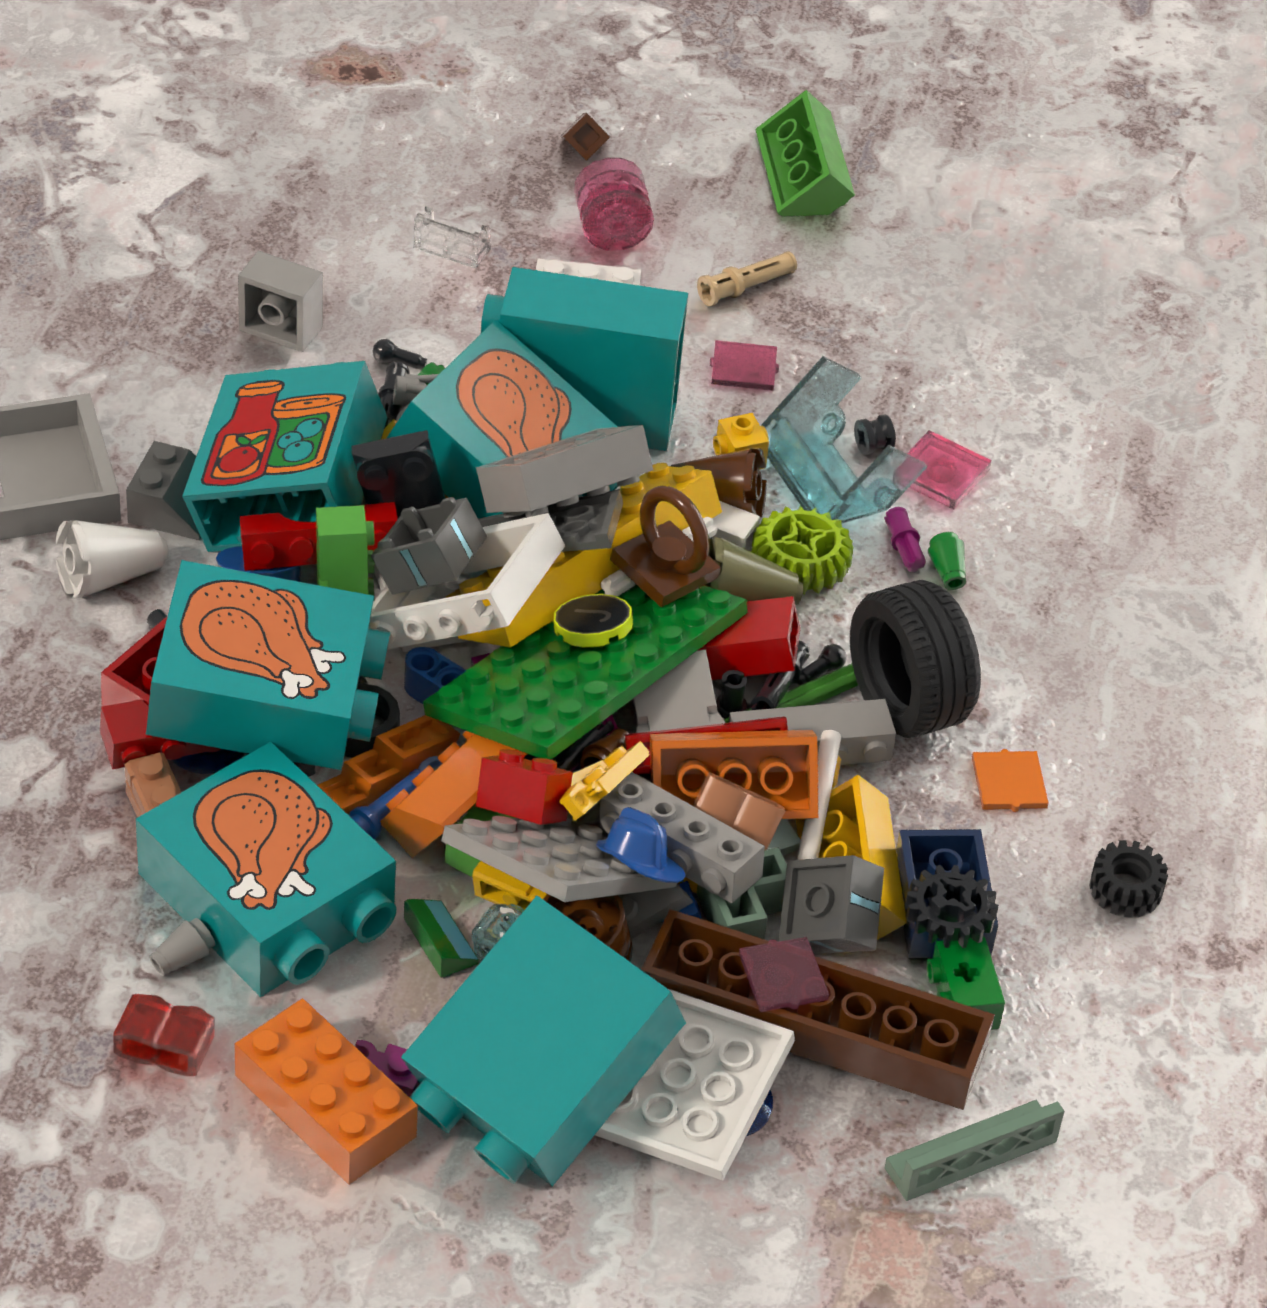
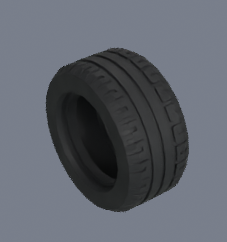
M917 580L872 592L862 599L856 607L851 620L850 653L856 681L865 701L886 699L896 734L905 738L935 732L958 725L966 720L979 698L981 667L974 634L968 619L953 596L937 584L926 580Z

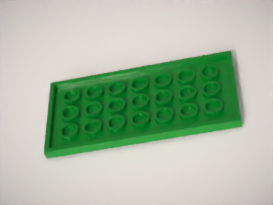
M635 585L617 596L627 601L632 608L633 626L624 638L618 640V635L609 638V644L601 647L573 646L564 642L562 635H556L554 621H551L511 648L501 646L494 650L490 655L473 667L468 668L453 681L441 687L436 693L423 701L424 713L431 718L535 757L551 760L748 613L747 599L732 595L727 591L702 586L661 608L639 586ZM601 589L595 594H605V591Z

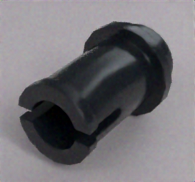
M729 670L722 675L721 695L716 699L717 711L724 719L730 716V712L744 711L747 707V702L744 698L747 677L743 678L745 674L738 670Z

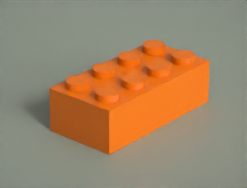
M303 998L234 1043L235 1076L349 1185L417 1137L418 1105Z

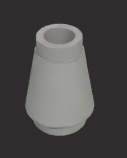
M194 918L190 922L184 920L155 952L149 955V958L155 969L162 976H165L170 972H174L208 956L209 949L215 946V941L210 931L198 918Z

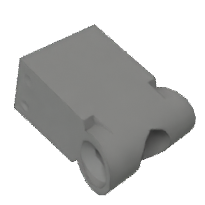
M706 650L696 651L632 699L637 724L636 733L725 723L717 711Z

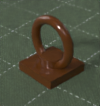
M657 486L648 491L640 506V525L643 534L613 548L610 560L662 608L717 579L721 567L708 556V531L694 503L684 493L670 486ZM659 502H668L681 512L690 527L693 541L670 520L659 526L656 525L655 511Z

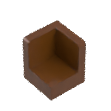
M583 113L560 136L585 161L610 138L588 113Z

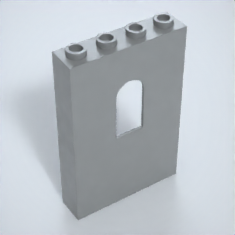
M90 393L0 407V483L4 494L3 497H0V540L58 531L63 521L77 520L100 524L121 521L120 493Z

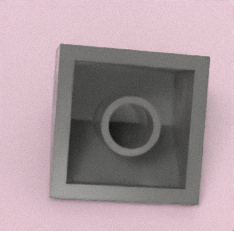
M153 441L126 489L128 523L200 540L201 536L182 497L196 459V455L190 449Z

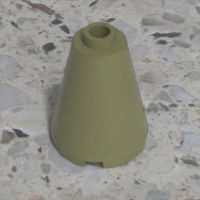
M713 536V539L709 538L708 556L721 569L719 577L704 586L727 591L732 595L747 599V602L794 596L795 605L800 603L803 594V583L799 582L796 573L721 537Z

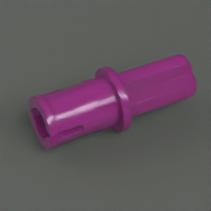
M903 507L889 509L885 513L887 517L884 516V520L892 535L891 545L893 549L899 551L903 564L908 568V571L916 572L919 568H924L926 560L919 545L920 535L912 527L906 509Z

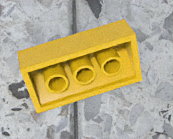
M856 775L831 790L818 858L854 855L884 868L878 940L903 926L907 921L888 797L861 776ZM796 819L797 834L800 839L805 819Z

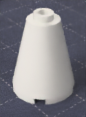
M70 520L61 523L56 535V545L63 544V556L56 557L59 578L64 591L67 594H74L72 598L84 597L162 568L163 562L168 558L167 542L164 538L160 537L157 531Z

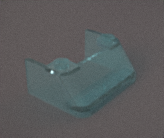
M822 356L761 426L766 428L769 438L767 458L801 507L806 511H812L816 507L817 513L825 514L830 512L831 520L838 519L841 520V523H846L888 510L922 474L927 465L923 461L888 445L859 478L855 476L833 443L842 434L846 424L845 414L838 404L862 377L859 373Z

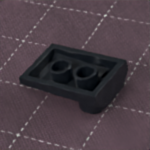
M428 430L352 446L357 479L362 487L366 504L395 502L397 519H399L401 512L405 508L414 507L417 510L438 505L443 499H446Z

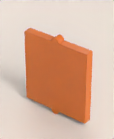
M1002 749L1001 752L972 753V762L983 810L1011 809L1013 812H1018L1019 809L1048 808L1049 802L1037 751H1008L1007 749Z

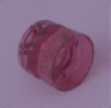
M604 158L594 161L582 169L575 179L574 194L585 238L593 246L606 251L625 250L643 241L653 228L654 215L642 170L634 162L623 158Z

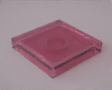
M928 430L892 469L891 479L954 510L989 472L992 460Z

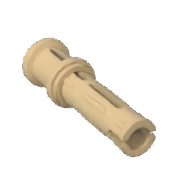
M786 251L783 254L740 269L729 266L723 269L720 274L699 277L697 281L698 294L705 305L714 306L720 299L729 296L732 298L741 296L746 288L794 273L797 270V261L793 253Z

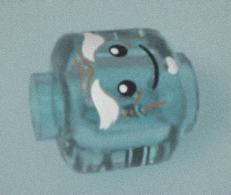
M494 904L486 910L471 934L474 952L480 960L485 958L522 914L523 908L515 904Z

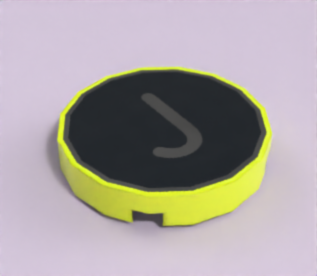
M591 594L572 598L561 604L554 612L553 621L556 635H562L563 641L573 646L601 647L609 644V638L617 635L618 640L624 638L633 626L631 606L627 601L612 595Z

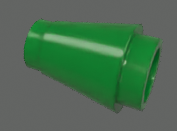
M954 532L939 533L930 540L928 555L944 583V587L948 590L960 589L967 582L964 542Z

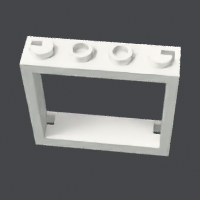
M549 513L483 527L487 538L462 574L504 566L487 590L424 602L436 585L394 595L391 594L386 585L373 602L369 628L390 632L387 648L389 650L509 626L565 547ZM488 599L491 605L484 606L482 600Z

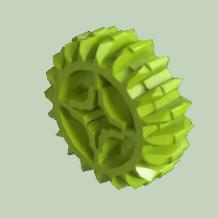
M800 505L794 511L785 506L782 513L772 511L769 518H762L759 527H756V531L753 534L751 552L796 573L799 582L803 583V595H805L807 590L812 589L819 594L823 587L833 589L836 582H842L851 567L854 547L852 545L853 540L849 536V529L842 527L841 520H831L830 512L819 514L816 507L812 511H806Z

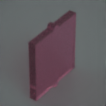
M715 340L714 357L710 358L709 364L713 367L711 384L774 391L775 374L779 372V365L776 364L777 347Z
M807 937L780 942L771 939L768 944L739 948V956L760 1012L786 1007L798 1009L799 1005L829 999L828 990Z

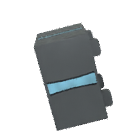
M453 497L443 499L438 505L417 510L414 507L403 509L399 519L386 536L378 542V546L371 554V558L391 594L394 595L457 580L484 543L487 535L468 499L455 500Z
M854 855L787 861L778 943L808 954L876 950L884 868Z

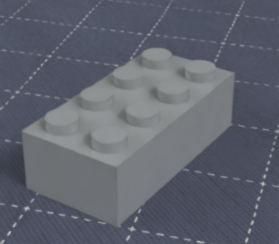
M643 425L597 428L476 467L487 513L503 512L504 518H509L524 513L526 517L541 515L549 512L548 505L556 503L557 507L579 502L578 495L587 493V496L607 493L610 491L609 485L616 482L618 486L639 482V475L652 471L653 466Z

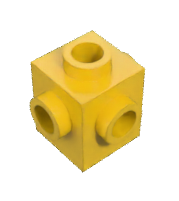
M753 413L718 420L717 435L713 437V448L716 455L749 448H761L767 463L768 433L764 426L759 425Z

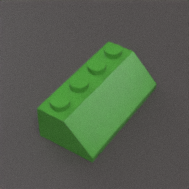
M807 90L755 129L777 213L780 216L830 215L855 196L831 111Z

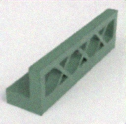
M1036 1099L886 1158L884 1168L904 1199L908 1201L1057 1142L1065 1111L1058 1101L1041 1107Z

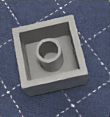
M257 251L238 275L239 330L304 352L323 325V272Z

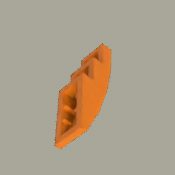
M424 715L376 736L372 750L344 761L340 775L317 786L349 815L350 811L358 806H369L408 776L411 771L418 769L425 759L439 756L454 741L457 742L459 740L460 733L449 724Z

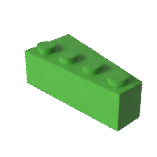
M364 505L316 508L317 585L373 595L375 601L374 579L368 578V574L375 573L374 561L371 558L373 550H367L368 545H374L373 521L366 522Z

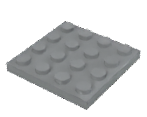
M569 813L567 821L544 825L505 816H493L491 821L464 819L463 824L445 825L441 840L563 902L673 888L677 884L662 882L641 875L613 855L598 849L596 843L607 839L606 836L602 835L603 830L593 825L578 824L572 821L573 816Z

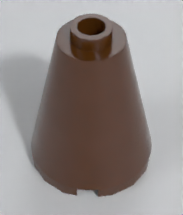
M749 448L671 465L672 467L694 466L695 469L711 471L719 501L762 518L766 502L767 480L762 479L761 472L759 471V468H766L765 457L761 448Z

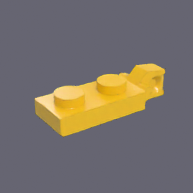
M641 741L628 750L621 745L603 760L607 765L605 769L599 765L581 780L584 784L577 782L567 789L559 801L560 804L564 805L573 816L574 821L577 820L650 755L649 751Z

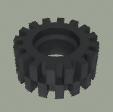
M1119 840L1118 848L1112 842L1107 844L1106 850L1102 848L1098 852L1089 886L1092 889L1091 895L1094 900L1100 898L1099 906L1104 909L1110 905V913L1117 915L1118 910H1123L1124 917L1131 918L1133 911L1136 912L1138 917L1145 916L1146 909L1150 913L1156 909V905H1159L1162 900L1168 878V867L1166 863L1162 864L1163 857L1159 853L1152 856V847L1147 845L1142 850L1139 848L1141 842L1133 841V845L1130 847L1127 846L1126 840ZM1115 875H1133L1140 879L1143 883H1126L1118 879Z

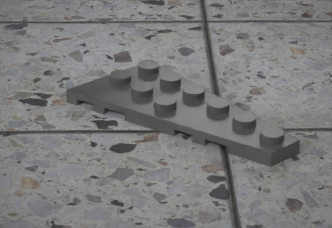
M620 489L596 496L579 497V502L567 506L557 507L556 503L547 506L549 511L547 513H549L565 544L561 552L612 547L623 506ZM525 513L509 518H504L503 514L479 518L478 520L481 526L485 527L527 517Z

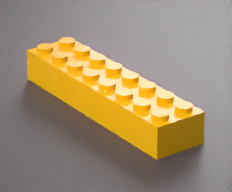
M667 463L653 464V470L641 475L639 482L620 486L623 506L611 548L561 552L509 626L458 636V639L511 648L553 621L554 612L561 604L572 598L591 595L602 589V580L619 570L610 560L612 549L643 534L640 525V506L645 494L654 487L670 486L681 491L694 503L702 518H714L722 513L712 472L695 469L694 466L672 467L668 466ZM664 501L658 503L655 511L657 526L669 520L681 531L689 526L681 512L672 504ZM504 566L487 569L486 572L478 577L461 582L459 588L447 595L446 598L487 590ZM488 599L482 600L484 606L491 605Z

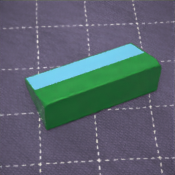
M407 899L404 901V920L440 978L479 964L478 957L441 900Z

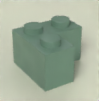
M779 847L764 850L762 877L733 903L697 885L696 896L707 921L765 939L767 914L782 911L787 864Z

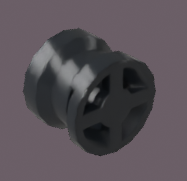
M879 415L873 421L865 418L855 422L854 436L861 454H873L879 448L883 451L894 449L896 434L893 423L888 415Z

